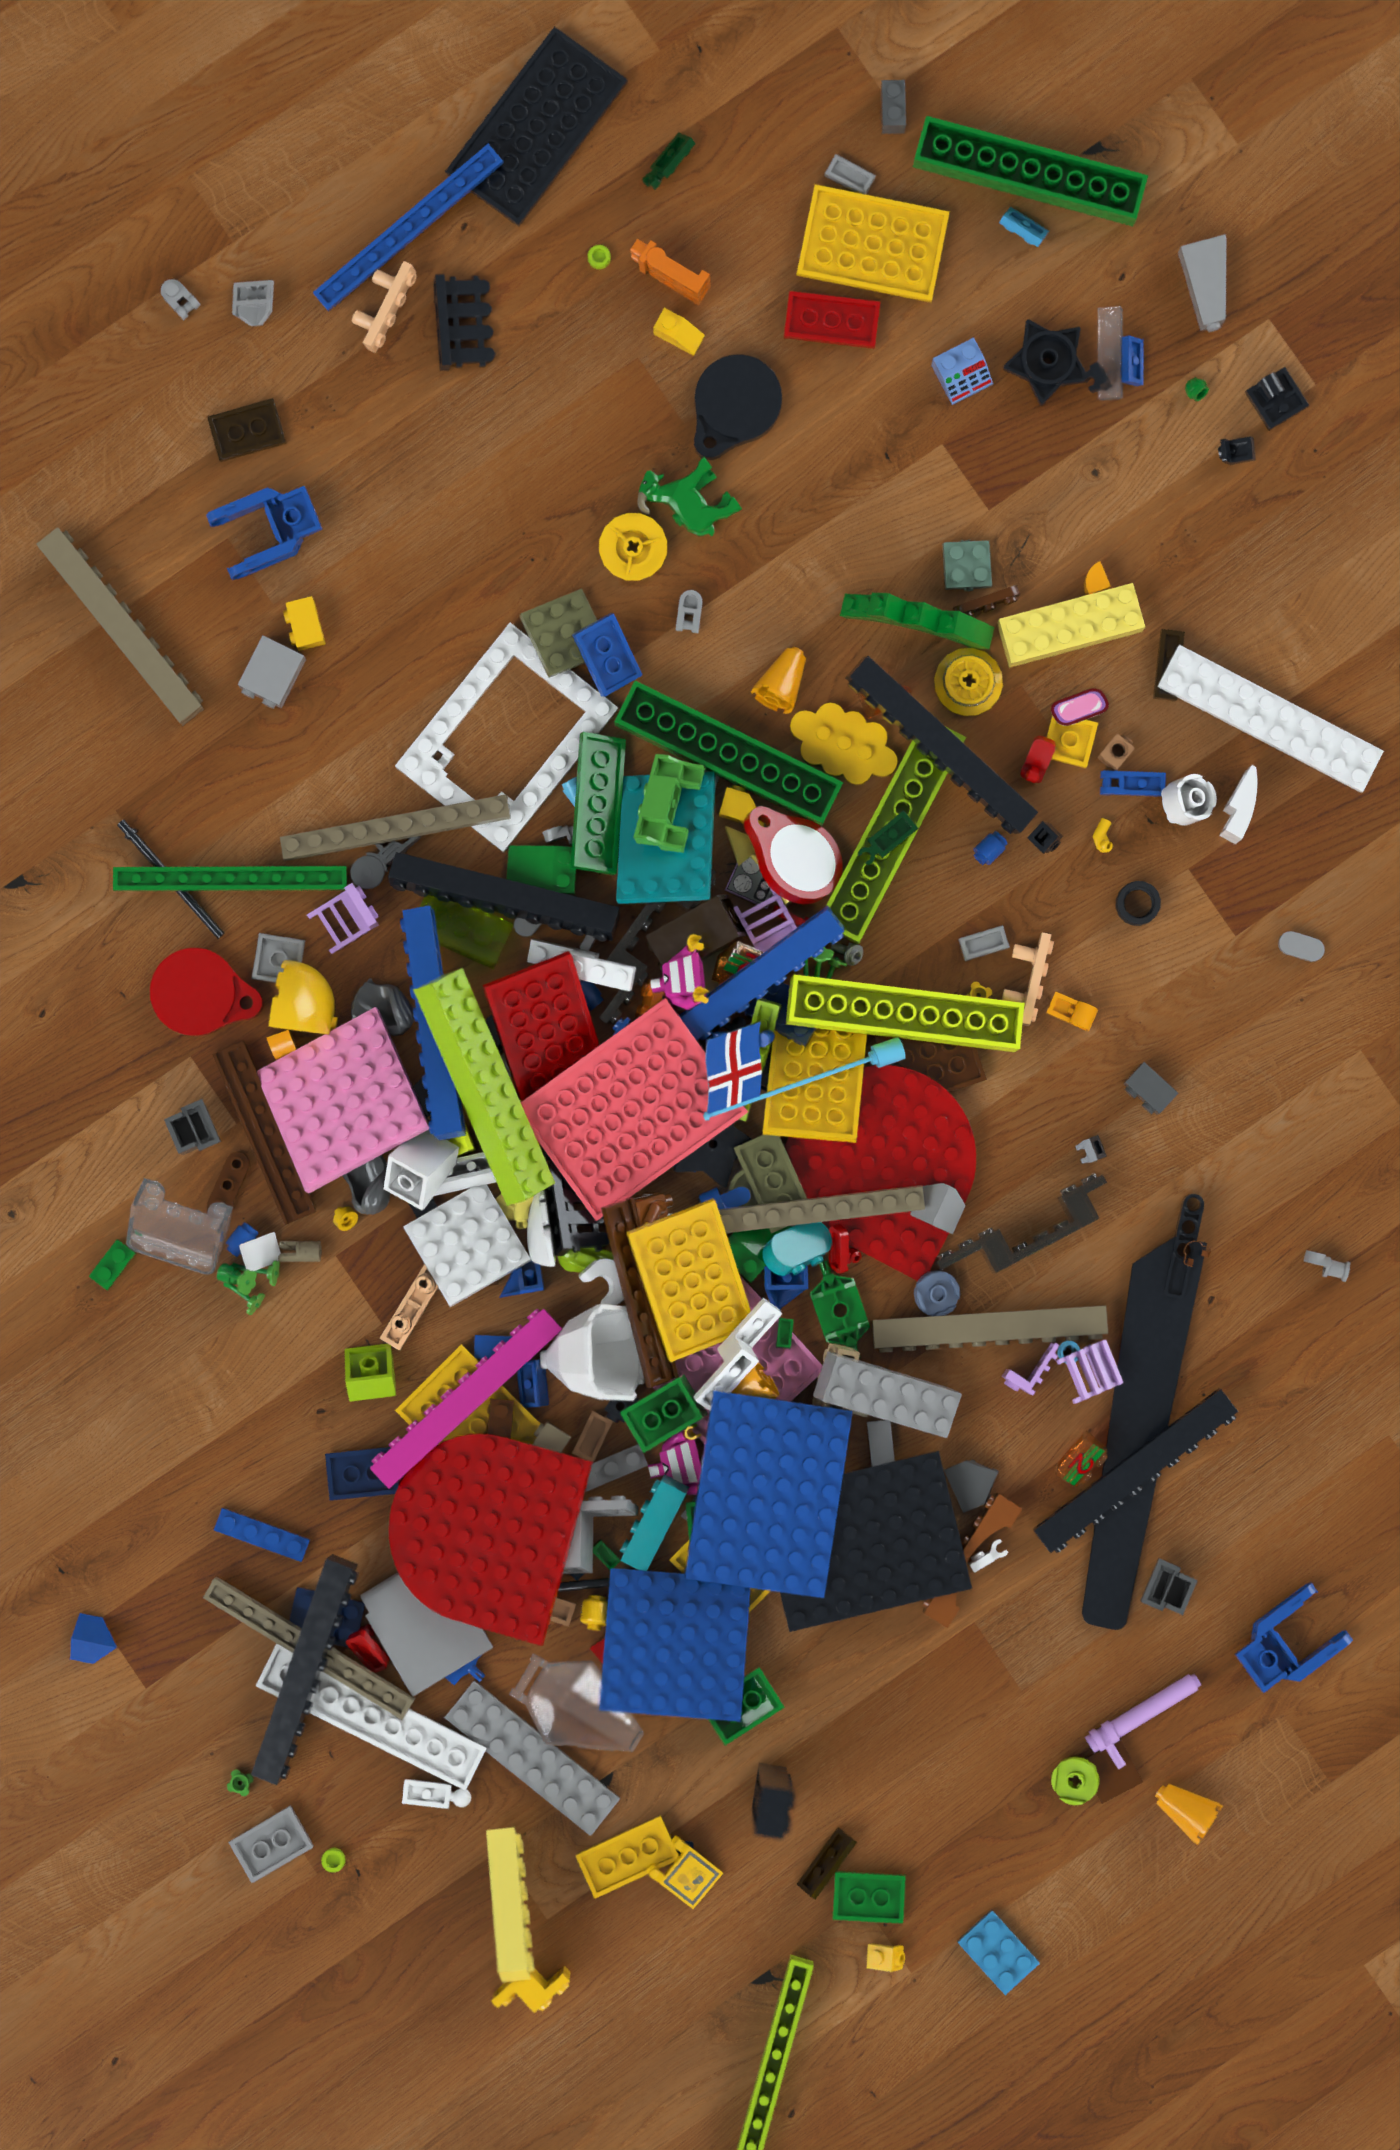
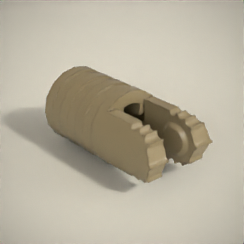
M321 1241L279 1242L281 1249L296 1250V1253L279 1254L278 1261L280 1262L321 1261Z

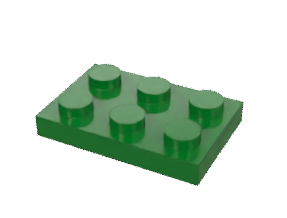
M836 1871L832 1919L903 1924L906 1876L901 1874Z

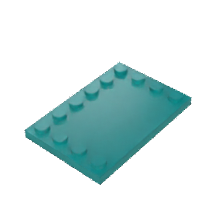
M704 772L700 790L682 788L673 826L685 827L689 831L683 853L661 850L659 846L636 843L633 837L639 818L638 808L643 803L644 786L648 783L650 775L623 776L617 903L710 900L715 773Z

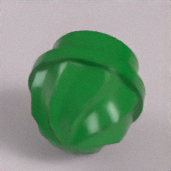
M1194 377L1187 381L1185 391L1189 399L1200 401L1208 394L1209 388L1205 380Z

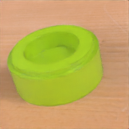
M595 245L589 250L588 262L593 268L604 269L609 265L611 254L607 247Z
M338 1848L326 1850L322 1856V1866L328 1872L340 1871L346 1862L345 1854Z

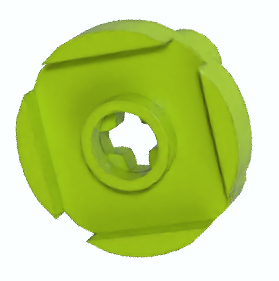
M1081 1757L1065 1758L1053 1771L1051 1778L1052 1788L1063 1802L1070 1805L1084 1804L1098 1790L1099 1775L1097 1768L1093 1763ZM1074 1775H1077L1082 1783H1078L1077 1787L1073 1786L1072 1781H1069V1778H1073Z

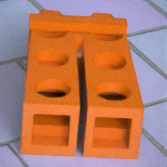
M637 239L630 250V253H632L631 259L639 263V269L642 273L646 274L648 271L653 278L698 306L711 287L709 273L702 270L697 275L667 257L665 251L657 247V244L652 240L647 245Z

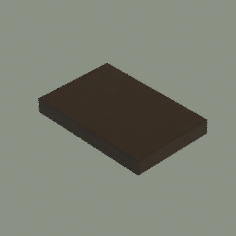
M274 398L207 416L220 462L286 444Z

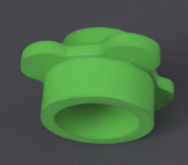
M238 1769L233 1770L230 1783L227 1784L228 1791L240 1793L241 1796L248 1795L249 1785L254 1780L253 1776L250 1773H241Z

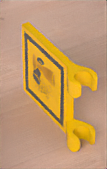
M675 1835L671 1843L681 1852V1855L665 1874L653 1864L646 1871L652 1879L694 1909L722 1876L723 1872L690 1847L679 1836Z

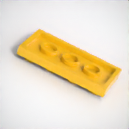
M659 1815L579 1852L575 1856L596 1899L649 1874L646 1870L651 1864L660 1869L675 1862L679 1854L671 1843L672 1838L662 1816Z

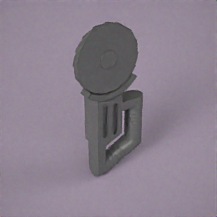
M421 836L407 838L409 840L404 844L392 841L385 848L382 846L384 843L375 844L380 850L378 854L366 852L367 856L358 858L352 864L350 872L354 884L362 889L377 887L383 881L385 872H388V867L392 865L396 852L405 854L410 847L420 840Z

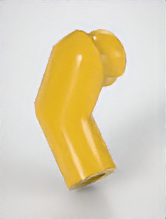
M1101 818L1092 836L1096 848L1102 853L1110 852L1113 848V844L1109 841L1106 834L1111 822L1104 818Z

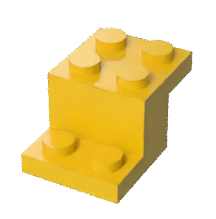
M564 1965L553 1977L546 1981L534 1968V1971L530 1972L531 1979L503 1983L493 1993L491 2002L497 2008L502 2004L507 2006L515 1998L514 1995L517 1994L534 2013L538 2009L542 2012L551 2004L552 1996L555 1993L560 1995L569 1987L568 1983L570 1982L571 1972Z

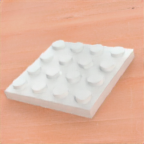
M487 1184L471 1187L403 1226L450 1307L531 1261Z

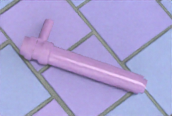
M1188 1674L1109 1722L1107 1720L1102 1723L1099 1729L1096 1730L1094 1728L1089 1731V1735L1085 1736V1739L1092 1751L1096 1753L1106 1749L1118 1770L1124 1767L1126 1763L1114 1744L1120 1741V1737L1198 1691V1687L1201 1686L1195 1674L1191 1676Z

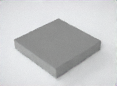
M259 933L252 979L276 983L278 973L284 971V968H281L284 960L302 962L305 940Z

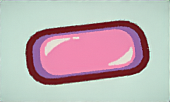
M1092 688L1054 702L1051 706V713L1057 723L1069 726L1106 712L1109 708V703L1102 691Z

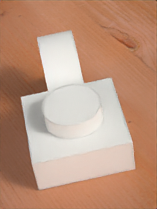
M996 1539L992 1542L989 1552L984 1553L982 1550L970 1557L972 1561L968 1564L974 1573L994 1562L997 1558L1008 1554L1007 1550L1003 1552L996 1551V1546L1002 1542L1001 1539Z

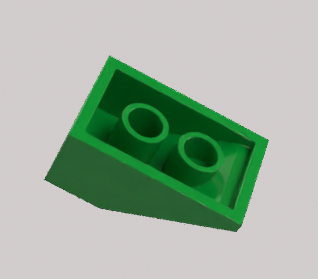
M509 845L507 880L575 896L577 869L570 868L572 847Z
M787 1226L773 1233L770 1232L769 1228L733 1232L728 1241L738 1272L751 1283L766 1267L763 1260L765 1244L774 1235L792 1226Z
M685 1375L678 1377L620 1412L643 1453L708 1415L705 1408L694 1399L693 1396L696 1393Z
M759 1667L744 1676L741 1722L708 1719L723 1745L726 1746L785 1707Z

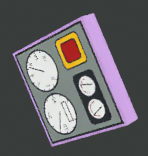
M751 857L740 866H738V863L736 864L725 891L756 905L773 897L769 885L760 872L759 865Z

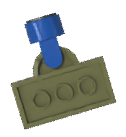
M761 1135L734 1147L743 1169L732 1179L729 1192L721 1195L716 1187L700 1194L699 1198H697L699 1204L714 1199L718 1209L807 1199L780 1136ZM787 1226L773 1227L769 1229L770 1232L773 1233Z

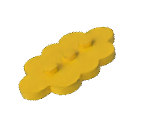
M826 703L818 709L816 714L810 711H800L791 720L790 729L793 736L802 741L800 752L803 760L810 765H821L824 772L829 776L843 775L850 784L861 785L867 782L872 774L878 777H887L897 767L896 754L885 746L887 732L884 727L875 722L866 723L865 718L859 712L851 711L845 713L838 704Z

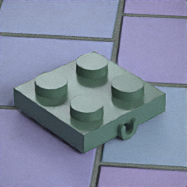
M961 540V542H944L942 544L945 590L964 589V591H973L974 588L992 587L989 541Z

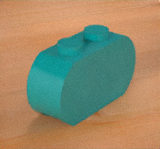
M822 1222L795 1225L774 1235L765 1244L763 1260L766 1266L777 1275L785 1276L790 1273L797 1275L806 1269L805 1266L811 1264L814 1267L824 1261L823 1256L832 1246V1237L828 1228Z

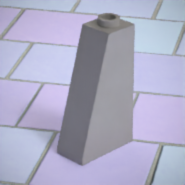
M1225 234L1181 246L1178 252L1200 331L1205 329L1208 332L1218 330L1226 319Z

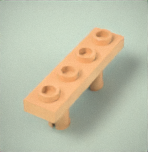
M403 261L395 277L376 270L372 279L373 283L389 289L376 317H371L358 310L352 317L354 324L369 330L363 344L374 353L383 346L386 339L385 334L388 328L393 326L396 319L395 314L398 308L403 306L409 286H413L416 280V271L412 264Z
M1043 932L1040 934L1038 947L1030 948L1017 944L1014 945L1012 957L1032 962L1033 965L1027 992L1020 993L1004 989L1002 1000L1024 1003L1022 1023L1024 1026H1029L1031 1021L1035 1022L1038 1009L1034 1008L1036 999H1041L1043 986L1040 985L1041 977H1046L1049 965L1045 963L1046 955H1051L1054 941L1050 940L1051 934Z
M425 1264L380 1337L381 1340L398 1350L402 1349L438 1289Z

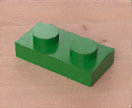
M116 1239L89 1277L104 1289L109 1290L136 1255V1252Z

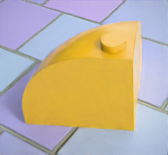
M284 960L281 964V968H284V971L278 973L276 981L279 994L275 995L272 1000L269 1027L329 1035L330 1031L337 1028L338 1017H334L335 1000L329 983L315 968L302 962Z

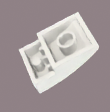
M1253 765L1245 771L1223 809L1224 812L1231 816L1221 831L1220 836L1234 844H1237L1243 838L1255 807L1257 770Z

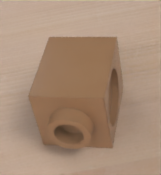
M1116 734L1098 756V759L1111 770L1117 771L1135 749L1132 746L1133 742L1123 734L1122 736ZM1120 746L1123 749V756L1116 757L1113 755L1112 747Z

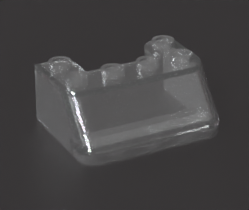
M144 1178L131 1205L126 1239L127 1246L131 1250L201 1274H212L218 1264L229 1231L233 1207L221 1202L212 1203L208 1209V1214L164 1200V1187L157 1181Z

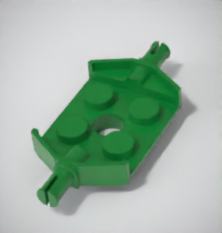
M828 1260L824 1261L825 1267L823 1262H821L819 1265L823 1279L809 1294L825 1341L846 1345V1347H851L858 1351L857 1341L870 1328V1324L854 1278L836 1276L831 1272ZM842 1303L846 1306L847 1313L845 1316L837 1317L834 1314L833 1309L836 1304Z

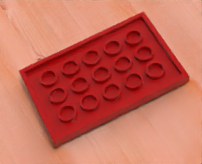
M569 951L482 985L520 1102L599 1046L573 957Z

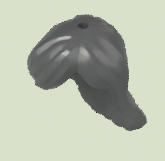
M369 978L359 988L352 1001V1019L376 1007L381 1013L390 1036L403 1035L410 1029L415 1020L413 1005L395 985H378Z
M382 1155L342 1175L349 1184L352 1193V1204L359 1213L366 1215L377 1214L383 1211L390 1201V1192L384 1190L387 1162Z

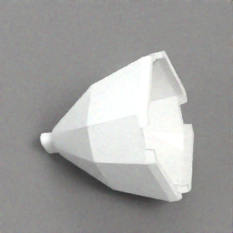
M595 1305L570 1319L547 1350L540 1352V1366L542 1369L551 1371L571 1391L593 1398L634 1401L637 1396L634 1391L638 1385L645 1382L626 1306Z

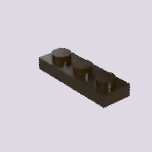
M1161 629L1153 699L1177 701L1178 699L1177 696L1157 686L1177 646H1183L1185 632L1167 629Z
M838 1827L797 1885L811 1898L816 1900L857 1842Z

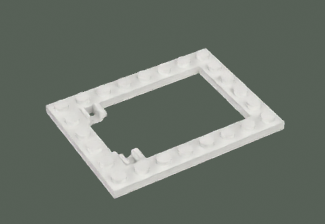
M512 623L507 625L395 765L398 770L444 806L475 800L446 777L447 773L443 770L452 760L454 753L443 746V744L514 656L585 711L515 801L508 797L511 819L471 826L503 853L577 762L580 733L584 731L599 734L618 710L616 705L607 698L601 697L597 690L571 670L548 678L530 638ZM437 751L443 754L438 761L433 758ZM501 791L498 796L505 794Z

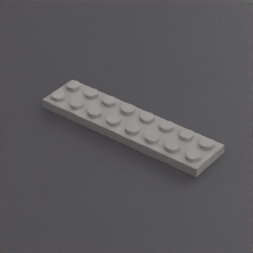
M475 1680L445 1716V1719L472 1741L486 1747L485 1751L590 1836L620 1800L619 1796Z

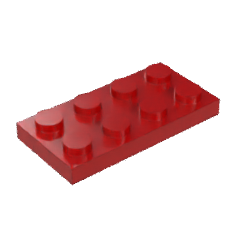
M789 291L784 338L875 349L880 302Z

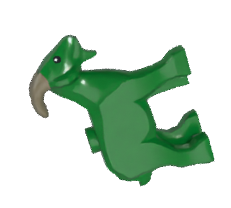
M705 457L698 462L697 468L689 475L662 486L658 483L664 475H656L651 470L647 471L640 484L637 501L639 510L646 515L650 514V510L645 504L646 501L667 504L675 513L672 517L679 527L683 525L690 533L697 536L709 534L710 537L715 533L714 522L719 519H727L733 514L740 512L742 508L727 491L723 494L722 500L718 505H707L706 500L699 491L715 480L717 476L712 472V466Z

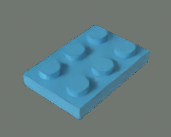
M992 1909L957 1941L1004 1995L1010 1992L1040 1964Z

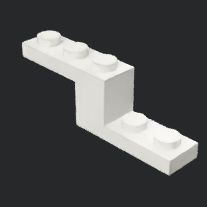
M531 939L527 962L537 964L569 951L572 954L579 980L626 991L632 990L636 967L598 959L599 953L539 939Z
M765 1298L761 1299L717 1348L724 1363L693 1396L699 1404L709 1411L713 1390L731 1393L759 1362L752 1347L782 1315L780 1309Z

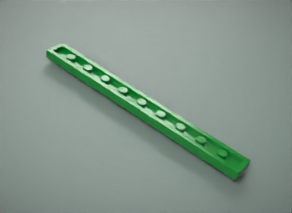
M347 866L113 867V891L345 890L344 887L347 886Z

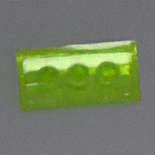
M429 895L424 897L420 907L430 905L434 910L439 945L494 969L514 924L493 914L486 913L477 907L466 908L457 902H442L436 897Z

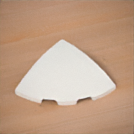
M544 1189L534 1195L527 1225V1245L529 1257L533 1262L551 1267L555 1266L556 1256Z

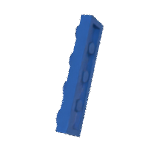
M225 1508L221 1509L214 1531L300 1562L303 1561L310 1542L308 1538Z

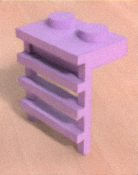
M353 883L344 887L346 891L307 914L309 919L318 914L335 941L336 946L329 950L331 954L344 948V946L355 941V939L366 934L374 927L379 926L376 918L379 917L372 905L369 907L363 900L366 898L365 893L360 886L355 887ZM342 900L360 929L354 935H352L333 905ZM328 907H330L348 936L342 942H340L322 913Z
M771 888L770 890L774 896L743 913L740 912L738 906L733 908L758 956L797 928L781 897ZM775 901L778 902L780 909L748 926L744 919L745 917ZM784 913L787 921L756 938L751 932L752 929Z
M1106 1340L1089 1344L1079 1351L1056 1360L1057 1364L1066 1362L1079 1393V1397L1072 1399L1074 1404L1123 1384ZM1075 1357L1079 1360L1091 1392L1087 1393L1074 1361Z
M1050 1343L1027 1380L1012 1370L1006 1369L1001 1376L1006 1379L1004 1384L1015 1391H1018L1020 1388L1027 1394L1033 1395L1035 1391L1032 1390V1387L1035 1383L1041 1384L1043 1380L1039 1376L1043 1371L1048 1372L1050 1369L1047 1366L1050 1359H1057L1058 1355L1055 1354V1351L1059 1345Z

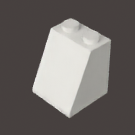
M429 1130L400 1144L388 1156L384 1190L423 1210L456 1165L459 1147L445 1139L438 1140L434 1134L431 1135Z

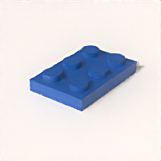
M610 613L572 634L601 697H605L643 676L614 613Z

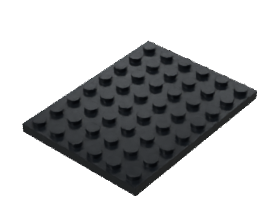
M939 1450L843 1473L824 1598L780 1592L789 1632L972 1589Z

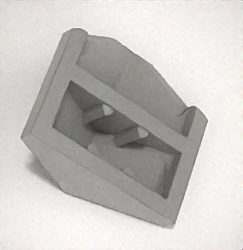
M274 281L234 283L232 314L250 326L263 325L272 313Z
M944 1183L923 1186L925 1210L911 1211L910 1215L953 1234L966 1206L957 1190Z

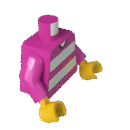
M695 934L688 937L687 945L679 953L662 965L663 977L651 979L653 993L665 991V995L670 1003L686 1010L700 1003L706 1004L708 1002L706 993L709 990L705 988L703 962L698 952L696 953V950L701 951L704 949V944L698 942L702 937Z
M693 1424L678 1432L662 1445V1451L659 1452L661 1462L648 1465L651 1479L664 1476L665 1474L688 1486L687 1495H697L701 1463L695 1439L702 1435L701 1433L696 1435L693 1432V1428L698 1426L697 1424Z

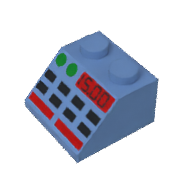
M974 338L932 359L931 366L952 405L993 385L985 358Z

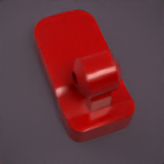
M1036 736L1020 772V776L1026 779V781L1034 784L1042 782L1056 748V743L1052 739L1044 736Z
M831 1226L829 1232L832 1237V1246L829 1250V1266L838 1274L848 1272L847 1264L851 1262L858 1263L862 1255L855 1248L849 1249V1234L843 1226Z
M371 1624L360 1627L359 1631L350 1634L346 1645L368 1670L377 1673L387 1668L390 1658L371 1639L375 1631Z

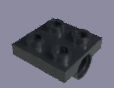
M1286 367L1267 375L1256 385L1245 391V394L1269 431L1309 407L1308 402Z

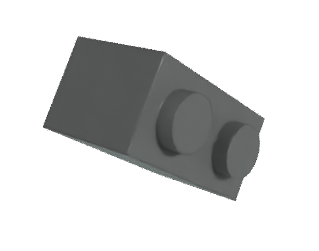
M882 80V134L905 133V80Z
M1145 1062L1141 1063L1123 1083L1126 1086L1124 1090L1132 1098L1138 1097L1143 1102L1142 1107L1151 1115L1153 1113L1160 1114L1178 1095V1092Z

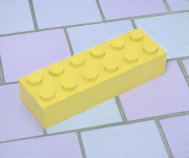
M1133 583L1000 618L997 623L1009 668L1140 633L1145 628Z
M515 1827L486 1830L498 1973L502 1982L531 1979L530 1972L534 1971V1961L531 1952H528V1948H532V1938L529 1928H526V1924H530V1915L527 1904L524 1905V1901L528 1900V1892L525 1881H522V1877H526L525 1863H523V1857H520V1854H524L523 1840H521V1834L516 1833Z

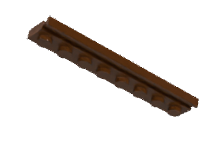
M239 1042L212 1054L284 1224L287 1225L317 1212L294 1166L262 1090L261 1081L245 1042Z
M627 1198L626 1200L601 1207L645 1384L647 1388H652L671 1379L678 1378L679 1375L675 1361L670 1362L667 1358L626 1233L641 1227L634 1198Z

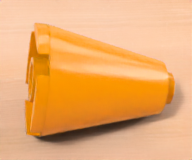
M797 647L786 648L756 682L751 693H756L755 699L759 703L776 712L778 708L785 709L783 712L785 714L792 712L795 707L806 662V657L801 649Z
M759 1362L731 1392L770 1399L779 1397L776 1384L770 1375L766 1376L763 1372L765 1368Z
M1168 1784L1167 1787L1162 1785L1155 1795L1158 1798L1156 1804L1197 1845L1201 1841L1198 1837L1203 1839L1217 1818L1218 1811L1216 1809L1221 1811L1223 1805L1172 1784Z

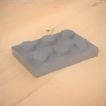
M291 1805L229 1841L251 1883L314 1847Z

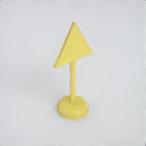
M725 826L738 866L749 857L758 864L749 836ZM781 897L786 907L792 903Z

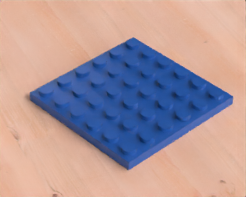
M611 1568L599 1711L741 1722L750 1588L685 1579V1574Z

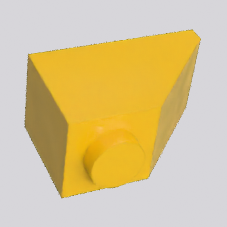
M666 308L663 309L653 327L655 336L693 356L705 337L701 331L685 318Z
M732 785V788H726L719 817L744 824L746 815L756 808L750 794L745 792V788ZM758 820L759 824L764 827L765 823Z

